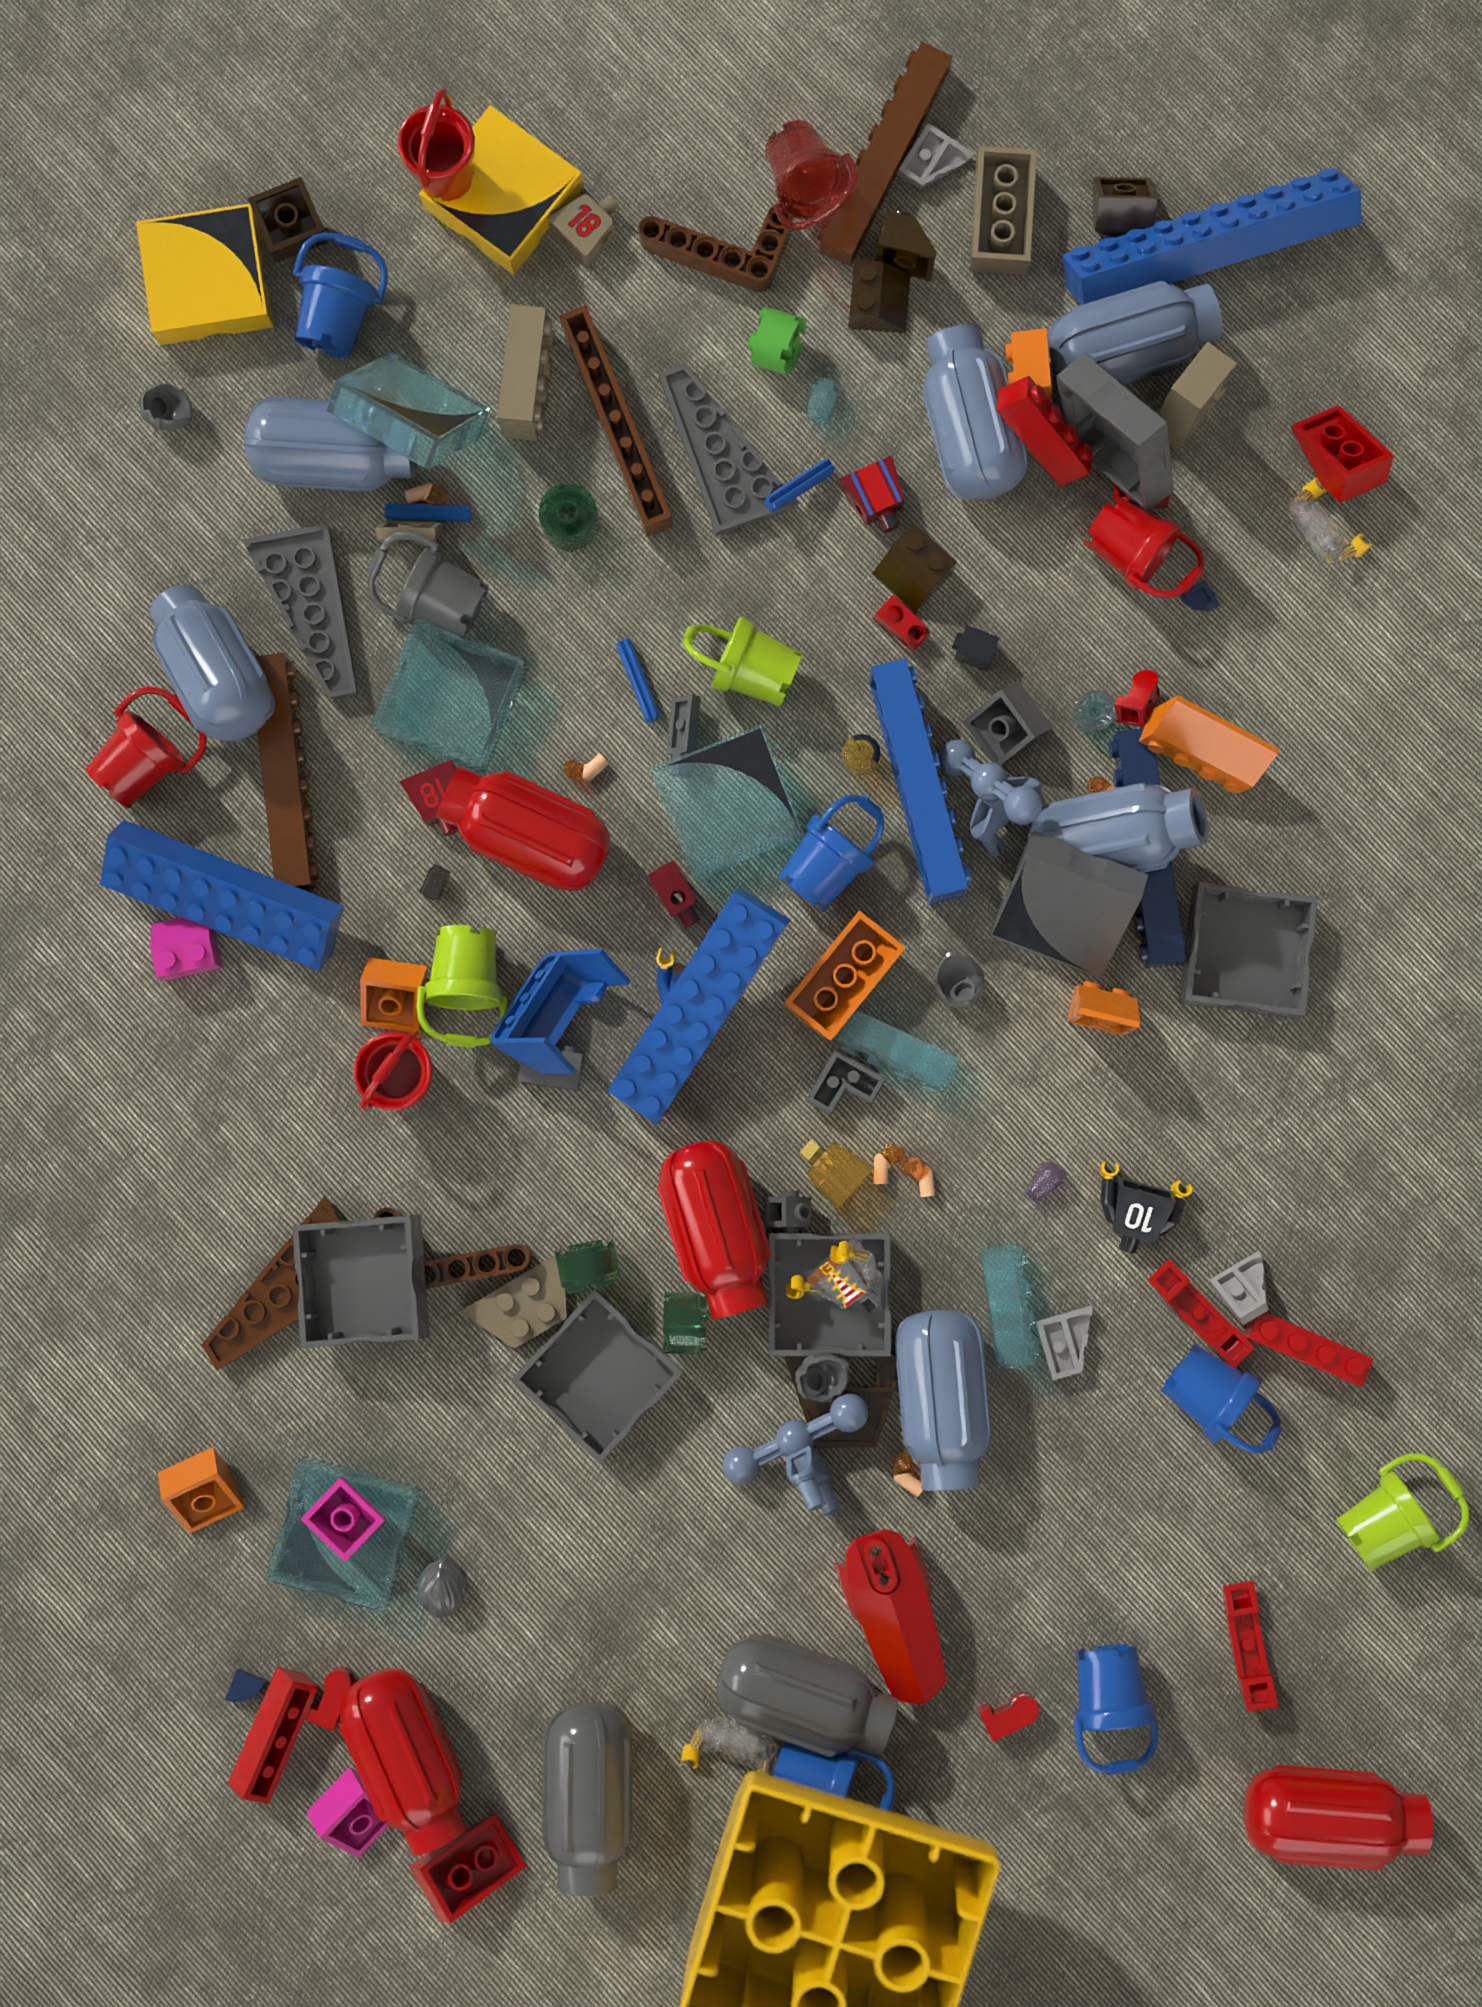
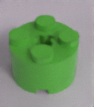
M763 307L759 316L760 325L758 331L751 334L748 342V350L753 351L751 363L755 366L788 376V371L792 372L802 352L804 343L800 342V333L806 334V319L778 309Z

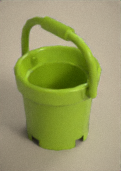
M740 616L732 633L714 626L699 624L687 627L682 638V644L691 656L707 666L717 669L711 683L712 689L721 692L731 690L768 702L777 707L781 706L786 696L784 692L791 685L802 655L801 651L791 648L755 628L754 622L743 616ZM697 632H707L729 640L720 662L708 658L692 646Z
M449 925L440 927V931L436 930L430 981L425 983V986L418 987L416 1005L418 1021L423 1030L433 1039L444 1042L448 1046L475 1048L476 1046L491 1043V1034L485 1038L477 1039L475 1036L448 1033L443 1035L437 1033L430 1027L425 1018L424 1001L432 1006L456 1010H485L500 1006L499 1021L507 1011L508 999L506 996H502L501 987L497 985L496 933L493 930L480 927V934H478L477 931L471 930V925Z
M1408 1453L1379 1469V1473L1382 1476L1379 1479L1380 1486L1340 1517L1336 1518L1339 1526L1372 1572L1376 1568L1420 1546L1427 1549L1431 1547L1435 1552H1440L1454 1543L1465 1533L1469 1523V1506L1464 1497L1465 1492L1447 1467L1444 1468L1434 1458L1427 1455ZM1409 1461H1422L1431 1465L1437 1471V1476L1461 1507V1521L1458 1528L1450 1536L1440 1541L1439 1534L1424 1510L1399 1476L1392 1471L1399 1465Z

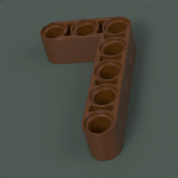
M779 203L770 207L752 252L656 216H647L640 221L638 227L641 247L651 254L749 290L764 292L769 289L792 234L793 212L786 204ZM777 219H783L787 223H785L784 225H776L774 221ZM650 231H655L658 233V235L653 238L645 236L646 233ZM676 241L685 243L684 246L679 248L672 246ZM773 245L776 249L774 251H766L763 247ZM709 251L712 255L705 258L701 257L699 253ZM736 261L739 265L732 268L728 267L726 263ZM760 270L765 272L766 275L759 278L755 277L753 273Z
M384 1207L375 1213L373 1219L383 1218L388 1212L392 1213L395 1217L403 1216V1214L396 1208ZM512 1244L424 1261L425 1267L431 1266L436 1272L435 1280L432 1283L426 1282V1289L522 1271L530 1266L532 1252L523 1244ZM515 1249H520L525 1254V1261L521 1266L513 1265L510 1260L511 1252ZM487 1254L491 1255L496 1262L494 1269L490 1272L484 1271L481 1267V1259ZM457 1260L462 1261L466 1267L465 1274L460 1278L454 1276L451 1271L452 1264Z

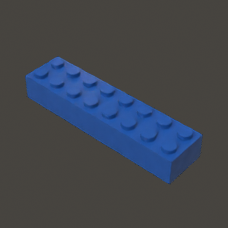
M904 658L871 667L869 684L928 905L963 897L968 889V883H971V876L967 865L962 866L961 863L963 847L960 837H954L953 826L956 825L953 810L952 808L947 809L945 804V797H948L947 787L944 779L939 780L938 778L940 762L937 752H931L930 740L933 739L929 723L923 722L922 712L925 711L921 694L916 695L915 683H917L914 666H908L907 659Z
M123 820L107 836L100 885L318 971L321 970L333 955L344 909L343 905L126 820Z
M739 887L735 890L607 1092L655 1124H658L670 1109L791 920L743 888Z

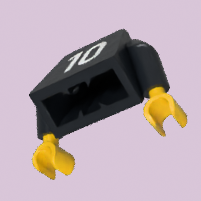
M1105 1161L1102 1163L1100 1174L1105 1179L1101 1181L1100 1203L1106 1221L1112 1224L1113 1232L1122 1235L1119 1245L1121 1250L1128 1253H1136L1140 1240L1155 1243L1158 1236L1166 1235L1179 1224L1186 1203L1183 1199L1190 1195L1193 1190L1191 1184L1186 1186L1184 1193H1181L1178 1188L1181 1180L1171 1185V1191L1118 1177L1116 1183L1114 1178L1119 1172L1118 1163L1115 1162L1114 1173H1107L1104 1168Z

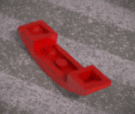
M1170 1259L1147 1279L1150 1285L1182 1320L1230 1366L1235 1368L1256 1348L1214 1308Z
M1254 1581L1223 1585L1224 1607L1230 1644L1246 1711L1278 1707L1273 1677L1269 1673L1258 1617V1612L1260 1611Z

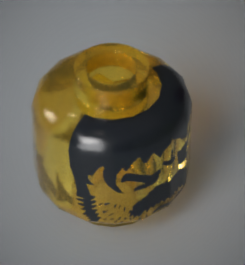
M857 734L850 737L844 744L842 751V762L845 768L856 775H866L874 771L881 755L880 746L870 735Z

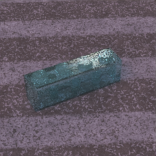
M858 1010L843 1025L836 1040V1043L841 1045L839 1050L854 1057L857 1053L868 1057L866 1061L868 1064L879 1069H883L885 1065L895 1070L894 1076L910 1082L911 1078L922 1083L920 1088L937 1095L938 1091L942 1093L946 1091L961 1059Z
M1018 1244L979 1248L996 1368L998 1370L1035 1366V1358H1039L1040 1354L1037 1339L1032 1340L1030 1329L1035 1327L1033 1310H1028L1026 1298L1031 1297L1029 1281L1028 1279L1023 1280L1022 1267H1026L1024 1249H1019Z

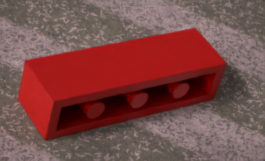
M1026 376L998 390L996 411L1060 487L1090 474L1091 460L1093 459L1091 447L1087 443L1084 444L1077 435L1075 427L1067 423L1058 406L1050 402L1040 385H1036L1030 376Z
M1266 1312L1246 1323L1242 1333L1252 1342L1361 1387L1364 1385L1374 1359Z
M282 1667L276 1668L228 1781V1784L244 1800L270 1803L318 1689V1686L303 1672Z

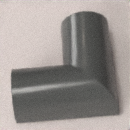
M834 1049L805 1102L831 1116L844 1092L847 1090L872 1105L887 1078Z

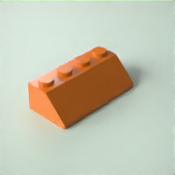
M1179 695L1150 711L1139 742L1147 745L1150 751L1172 758L1175 764L1197 771L1200 777L1220 783L1225 790L1231 793H1241L1254 787L1279 752V748Z
M859 910L787 998L783 1007L808 1027L831 1041L906 947Z

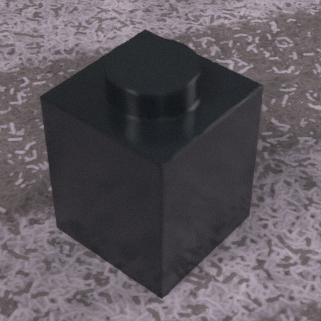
M966 625L964 633L958 632L954 640L952 649L957 651L954 660L987 672L1000 637Z

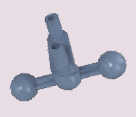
M951 740L945 743L940 750V767L946 774L951 776L966 775L971 779V787L978 800L970 820V832L974 839L983 843L990 856L1000 854L996 845L1001 851L1005 849V844L1000 839L997 831L1011 820L1019 825H1027L1038 818L1042 809L1049 807L1041 795L1042 785L1038 780L1030 777L1008 778L1007 772L1001 765L989 762L980 764L976 761L974 748L968 742Z
M847 1393L840 1395L833 1401L829 1413L811 1422L805 1423L801 1420L787 1421L779 1428L776 1439L753 1450L746 1446L732 1448L724 1457L722 1463L723 1473L734 1484H749L758 1476L760 1466L785 1455L787 1475L791 1484L799 1488L807 1510L812 1512L822 1508L824 1516L833 1515L841 1510L831 1486L834 1478L818 1449L813 1447L814 1440L836 1429L849 1433L858 1431L867 1421V1404L856 1394Z

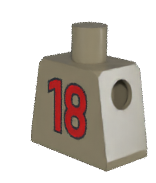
M584 194L548 217L550 231L588 269L615 235V223L611 216L620 207L611 195H607L597 204L588 194Z

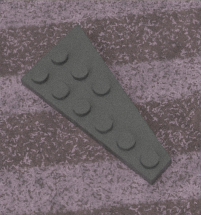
M686 363L658 372L659 380L716 536L799 507L796 499L775 512H770L768 507L765 506L764 501L766 497L782 487V482L766 466L762 457L737 426L733 425L720 405L716 404L708 394L707 389Z
M322 524L241 539L327 698L335 700L359 695L329 525Z

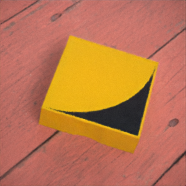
M490 105L472 127L475 135V155L473 159L474 175L469 191L452 201H443L442 197L433 196L431 198L423 190L420 191L419 195L423 208L454 232L470 239L484 254L515 275L539 245L542 236L549 228L548 217L573 202L584 189L581 171Z
M250 204L136 221L151 331L160 345L198 340L220 333L236 334L274 328L269 289L263 274L264 254L260 227Z

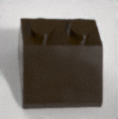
M302 177L247 198L275 263L297 255L303 243L311 236L325 232ZM328 240L316 242L309 250L327 243Z
M1093 177L1092 222L1095 232L1105 236H1112L1116 232H1129L1134 229L1142 230L1154 226L1157 195L1151 178Z
M887 211L878 242L876 261H884L911 277L931 282L937 252L915 217H911L903 211Z
M854 259L848 329L906 333L911 276L884 261Z
M913 523L892 545L872 575L913 613H916L954 573L957 561Z

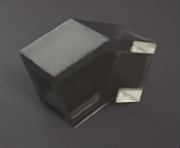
M434 864L428 870L419 893L438 903L447 885L451 871Z

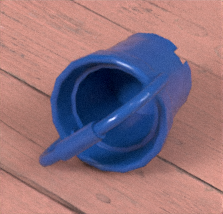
M324 232L311 236L303 243L297 255L293 274L300 278L299 281L303 287L295 341L300 345L313 351L316 348L324 350L325 355L349 358L351 356L367 309L374 306V303H383L388 283V270L384 259L375 249L366 245L365 241L339 232L337 234ZM329 240L334 241V244L360 253L364 251L371 255L378 263L381 271L378 293L376 288L368 281L346 271L322 265H307L302 268L309 248L316 242Z
M854 794L844 796L834 802L821 818L814 814L806 825L807 832L785 867L778 874V877L783 881L787 875L790 876L786 881L789 887L815 907L822 901L818 908L825 912L829 905L860 872H867L875 863V860L869 855L881 840L885 828L881 808L865 795L859 796ZM850 802H857L858 806L877 819L875 835L864 851L827 823L840 807Z
M1197 1343L1190 1348V1353L1187 1357L1182 1358L1164 1383L1165 1385L1160 1389L1163 1394L1169 1397L1202 1427V1433L1214 1444H1217L1224 1437L1243 1451L1253 1454L1265 1453L1267 1450L1269 1451L1274 1448L1282 1433L1278 1413L1272 1404L1257 1392L1262 1384V1380L1249 1372L1242 1373L1203 1349ZM1253 1398L1267 1410L1273 1422L1261 1446L1247 1444L1229 1432Z
M1128 1644L1095 1646L1094 1651H1086L1085 1648L1076 1650L1079 1708L1075 1711L1073 1724L1079 1755L1087 1767L1098 1773H1107L1108 1776L1137 1771L1138 1767L1145 1765L1153 1757L1158 1745L1156 1709L1147 1700L1138 1659L1137 1645L1133 1644L1129 1647ZM1150 1725L1151 1741L1147 1751L1139 1759L1135 1760L1133 1758L1099 1765L1086 1752L1082 1731H1110Z
M784 1742L773 1771V1776L847 1798L861 1757L877 1765L886 1777L887 1792L884 1793L879 1808L892 1811L896 1799L894 1796L895 1782L893 1774L884 1760L856 1748L847 1753L827 1757Z

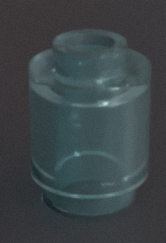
M819 378L818 381L812 382L805 409L808 412L806 417L808 420L819 424H828L830 418H833L840 392L839 387L835 386V381L828 378Z

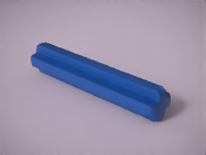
M829 459L822 460L769 494L764 501L765 506L768 507L770 512L779 510L831 476L833 471H835V466Z
M387 503L385 505V517L389 520L469 522L472 517L471 507L466 505Z
M624 639L616 644L645 721L647 723L656 721L660 718V713L631 640Z

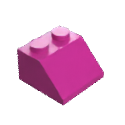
M183 917L152 924L150 951L156 978L166 982L223 968L214 929Z
M341 1476L308 1510L301 1520L345 1562L386 1518Z
M351 1767L306 1812L319 1838L358 1858L389 1826L386 1822L380 1821L377 1818L358 1771Z

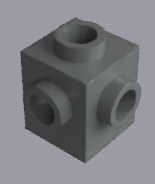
M781 1191V1197H765L764 1227H781V1233H799V1227H811V1197H799V1191Z

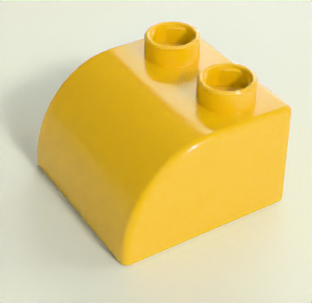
M750 1771L744 1776L738 1788L718 1848L688 1950L680 2007H958L1000 1870L997 1851L990 1842L759 1771Z

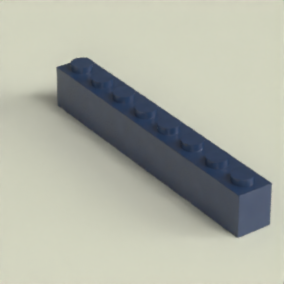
M1144 728L1117 731L1112 737V741H1109V754L1111 759L1115 758L1116 770H1113L1115 787H1124L1138 783L1161 786L1156 753L1150 751L1147 745L1139 742ZM1171 860L1164 869L1144 872L1148 874L1142 899L1137 907L1138 915H1134L1135 930L1137 933H1141L1142 944L1138 945L1139 958L1141 962H1145L1146 969L1180 965L1186 961Z

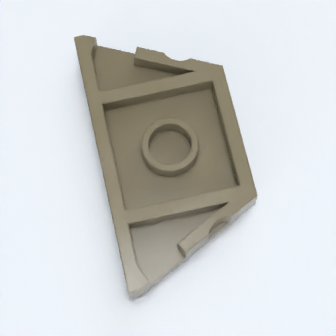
M563 1252L557 1253L461 1310L462 1314L513 1348L521 1346L568 1318Z

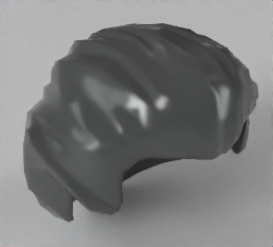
M170 383L156 385L143 391L140 396L139 405L142 418L156 430L169 431L187 425L193 416L189 396L184 389H177Z
M949 951L943 957L935 973L934 984L937 994L941 996L946 1005L960 1009L972 1007L985 990L984 974L981 967L972 958L958 955L952 951Z
M826 1352L809 1355L796 1371L795 1378L798 1393L803 1398L813 1402L831 1403L839 1395L844 1394V1391L847 1389L849 1384V1363L843 1358Z
M443 1555L437 1561L424 1567L416 1581L417 1602L430 1615H434L437 1618H442L458 1610L461 1604H463V1598L466 1596L467 1580L463 1570L447 1555Z

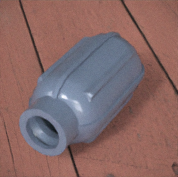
M1158 281L1076 306L1055 321L1048 332L1049 356L1054 373L1057 377L1060 372L1083 353L1122 385L1176 369L1197 351L1199 345L1221 338L1223 323L1220 305L1215 292L1208 283L1182 290L1175 285Z
M961 324L945 328L930 336L925 342L931 367L925 375L923 384L924 402L943 477L948 489L962 500H990L1010 492L1022 480L1028 466V454L1025 444L996 411L998 390L1009 385L1008 374L1002 360L992 350L984 348L979 326L975 324Z
M270 397L257 402L251 409L245 426L244 446L251 471L258 479L267 484L287 487L371 491L384 486L390 478L414 479L418 464L419 438L416 423L392 420L388 413L377 405L352 401Z
M178 585L159 594L150 608V616L156 626L153 632L152 644L160 665L194 728L203 732L205 736L223 742H230L231 744L239 743L242 739L257 732L274 713L275 699L264 671L231 613L225 608L207 603L201 591L191 585Z
M1138 783L1054 801L1049 807L1043 809L1038 818L1033 821L1030 833L1028 834V841L1034 830L1073 845L1087 854L1109 859L1144 873L1166 868L1169 862L1177 857L1180 850L1207 844L1208 821L1202 797L1196 788L1171 792L1163 786Z
M930 1310L906 1317L900 1323L895 1339L902 1433L906 1449L911 1457L920 1464L922 1489L927 1491H949L978 1487L981 1485L979 1460L986 1454L991 1440L986 1366L981 1329L976 1320L969 1314L955 1310Z

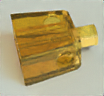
M811 1139L800 1151L813 1164L805 1173L806 1176L835 1211L841 1207L874 1169L873 1165L834 1141L826 1150H823Z

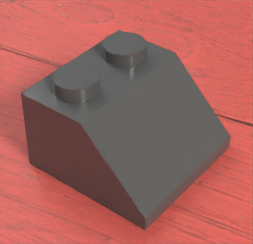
M1020 681L1001 688L963 721L991 762L1001 766L1032 746L1053 729Z

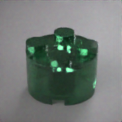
M559 484L550 488L540 501V524L546 539L552 545L566 552H574L584 548L593 541L597 535L600 523L595 500L587 489L576 484ZM566 515H568L569 517H573V516H574V518L571 519V520H570V519H566V520H565V519H564V516H566Z
M608 1239L607 1245H603L602 1240L568 1246L569 1251H566L564 1254H562L561 1248L554 1251L561 1288H566L567 1294L585 1291V1287L592 1284H597V1288L615 1285L616 1278L620 1276L614 1239Z
M664 1292L663 1353L700 1354V1351H706V1326H700V1321H706V1296H701V1293Z

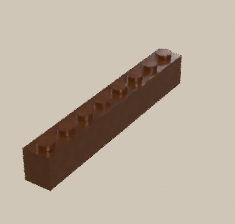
M921 42L917 52L911 51L906 62L908 69L904 76L899 75L894 85L893 92H895L892 101L887 99L881 111V117L883 118L879 125L874 124L868 137L870 144L867 150L862 149L855 164L858 167L854 175H848L843 186L845 193L842 199L837 198L830 212L832 218L829 224H823L817 240L820 241V253L851 267L897 177L900 166L907 157L951 70L952 55L924 42Z
M585 305L559 315L562 331L646 538L673 528L671 513L587 306Z
M284 652L255 656L266 675V680L275 699L274 713L257 731L273 876L276 880L302 890L315 889V880H319V868L317 862H313L312 851H316V841L314 834L309 831V822L313 821L311 805H306L305 793H309L310 789L308 778L306 775L303 776L302 765L306 764V754L304 747H300L299 736L303 735L301 719L296 718L295 707L300 706L298 691L297 689L293 690L292 679L296 678L294 661H290Z

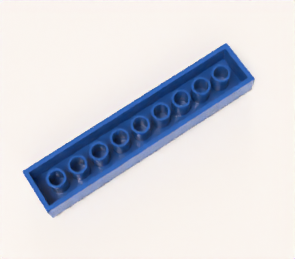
M1328 168L1320 171L1317 175L1299 177L1291 183L1282 186H1270L1263 192L1253 195H1242L1237 200L1225 204H1213L1209 209L1203 211L1188 212L1183 214L1182 217L1171 221H1159L1149 228L1142 230L1134 229L1127 232L1126 235L1117 238H1105L1092 246L1077 247L1071 252L1062 255L1066 288L1079 304L1083 305L1158 281L1171 284L1362 223L1361 190L1338 169Z

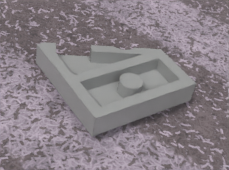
M927 123L900 166L897 175L921 190L968 163L972 159L974 152Z
M1259 1251L1209 1279L1214 1291L1242 1325L1269 1310L1264 1261Z
M1089 1305L1034 1321L1051 1380L1054 1381L1082 1373L1084 1352L1089 1335L1090 1317L1093 1312L1092 1306Z

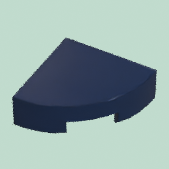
M1205 580L1193 586L1188 593H1182L1178 596L1186 606L1194 610L1208 611L1220 605Z
M238 1669L225 1700L231 1702L248 1700L263 1688L267 1680Z

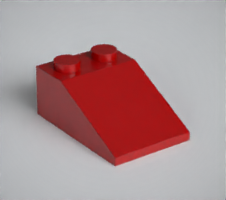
M1340 405L1292 424L1291 429L1321 485L1340 503L1387 483L1394 455Z
M493 1813L469 1827L458 1838L427 1853L409 1866L439 1921L451 1924L526 1868V1865L496 1813Z

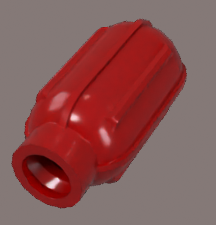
M459 765L447 786L435 816L458 827L460 835L472 851L556 890L574 891L588 887L599 874L608 855L611 843L608 828L603 820L595 815L593 810L510 771L490 773L482 776Z
M716 1140L696 1142L671 1152L662 1163L657 1190L683 1279L689 1282L697 1291L705 1294L712 1320L768 1304L761 1277L766 1271L771 1250L745 1163L739 1159L737 1153L731 1147Z
M389 1667L373 1672L350 1686L344 1692L339 1711L341 1723L339 1728L377 1818L380 1821L386 1822L393 1829L403 1832L413 1856L427 1854L458 1838L467 1830V1826L458 1808L463 1774L425 1685L419 1683L415 1676L408 1671Z
M1276 1765L1273 1769H1266L1255 1775L1245 1790L1243 1819L1247 1840L1253 1848L1260 1851L1263 1855L1273 1857L1280 1863L1379 1871L1384 1865L1393 1862L1399 1854L1426 1857L1431 1849L1433 1817L1431 1805L1426 1794L1401 1792L1398 1787L1380 1778L1374 1772Z

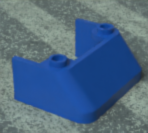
M603 949L548 953L539 960L492 1032L490 1041L501 1052L541 1074H573L575 1068L555 1045L581 1005L595 1004L604 997L608 986L628 985L631 980Z

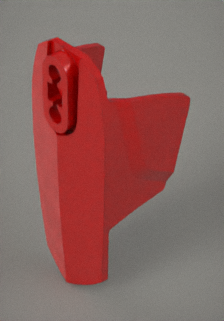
M882 1529L855 1538L845 1551V1565L841 1562L833 1563L850 1614L859 1623L891 1696L898 1698V1701L906 1703L926 1704L941 1690L947 1679L930 1600L932 1588L917 1537H911L908 1544L900 1533ZM877 1546L881 1548L877 1553H870L872 1547ZM881 1571H885V1574L890 1577L885 1582L879 1581Z

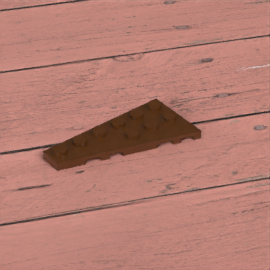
M324 1196L301 1225L339 1222L342 1220L327 1196ZM293 1236L286 1241L258 1275L255 1282L239 1298L227 1316H224L201 1344L216 1370L222 1369L299 1320V1280L295 1270Z

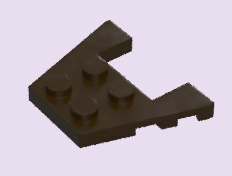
M896 1355L876 1356L875 1387H847L844 1391V1394L851 1393L860 1396L867 1404L868 1418L865 1425L858 1431L850 1433L836 1429L815 1439V1448H876L888 1411L887 1409L897 1383ZM785 1356L806 1422H811L829 1413L833 1401L822 1404L807 1400L798 1393L796 1388V1371L808 1356Z

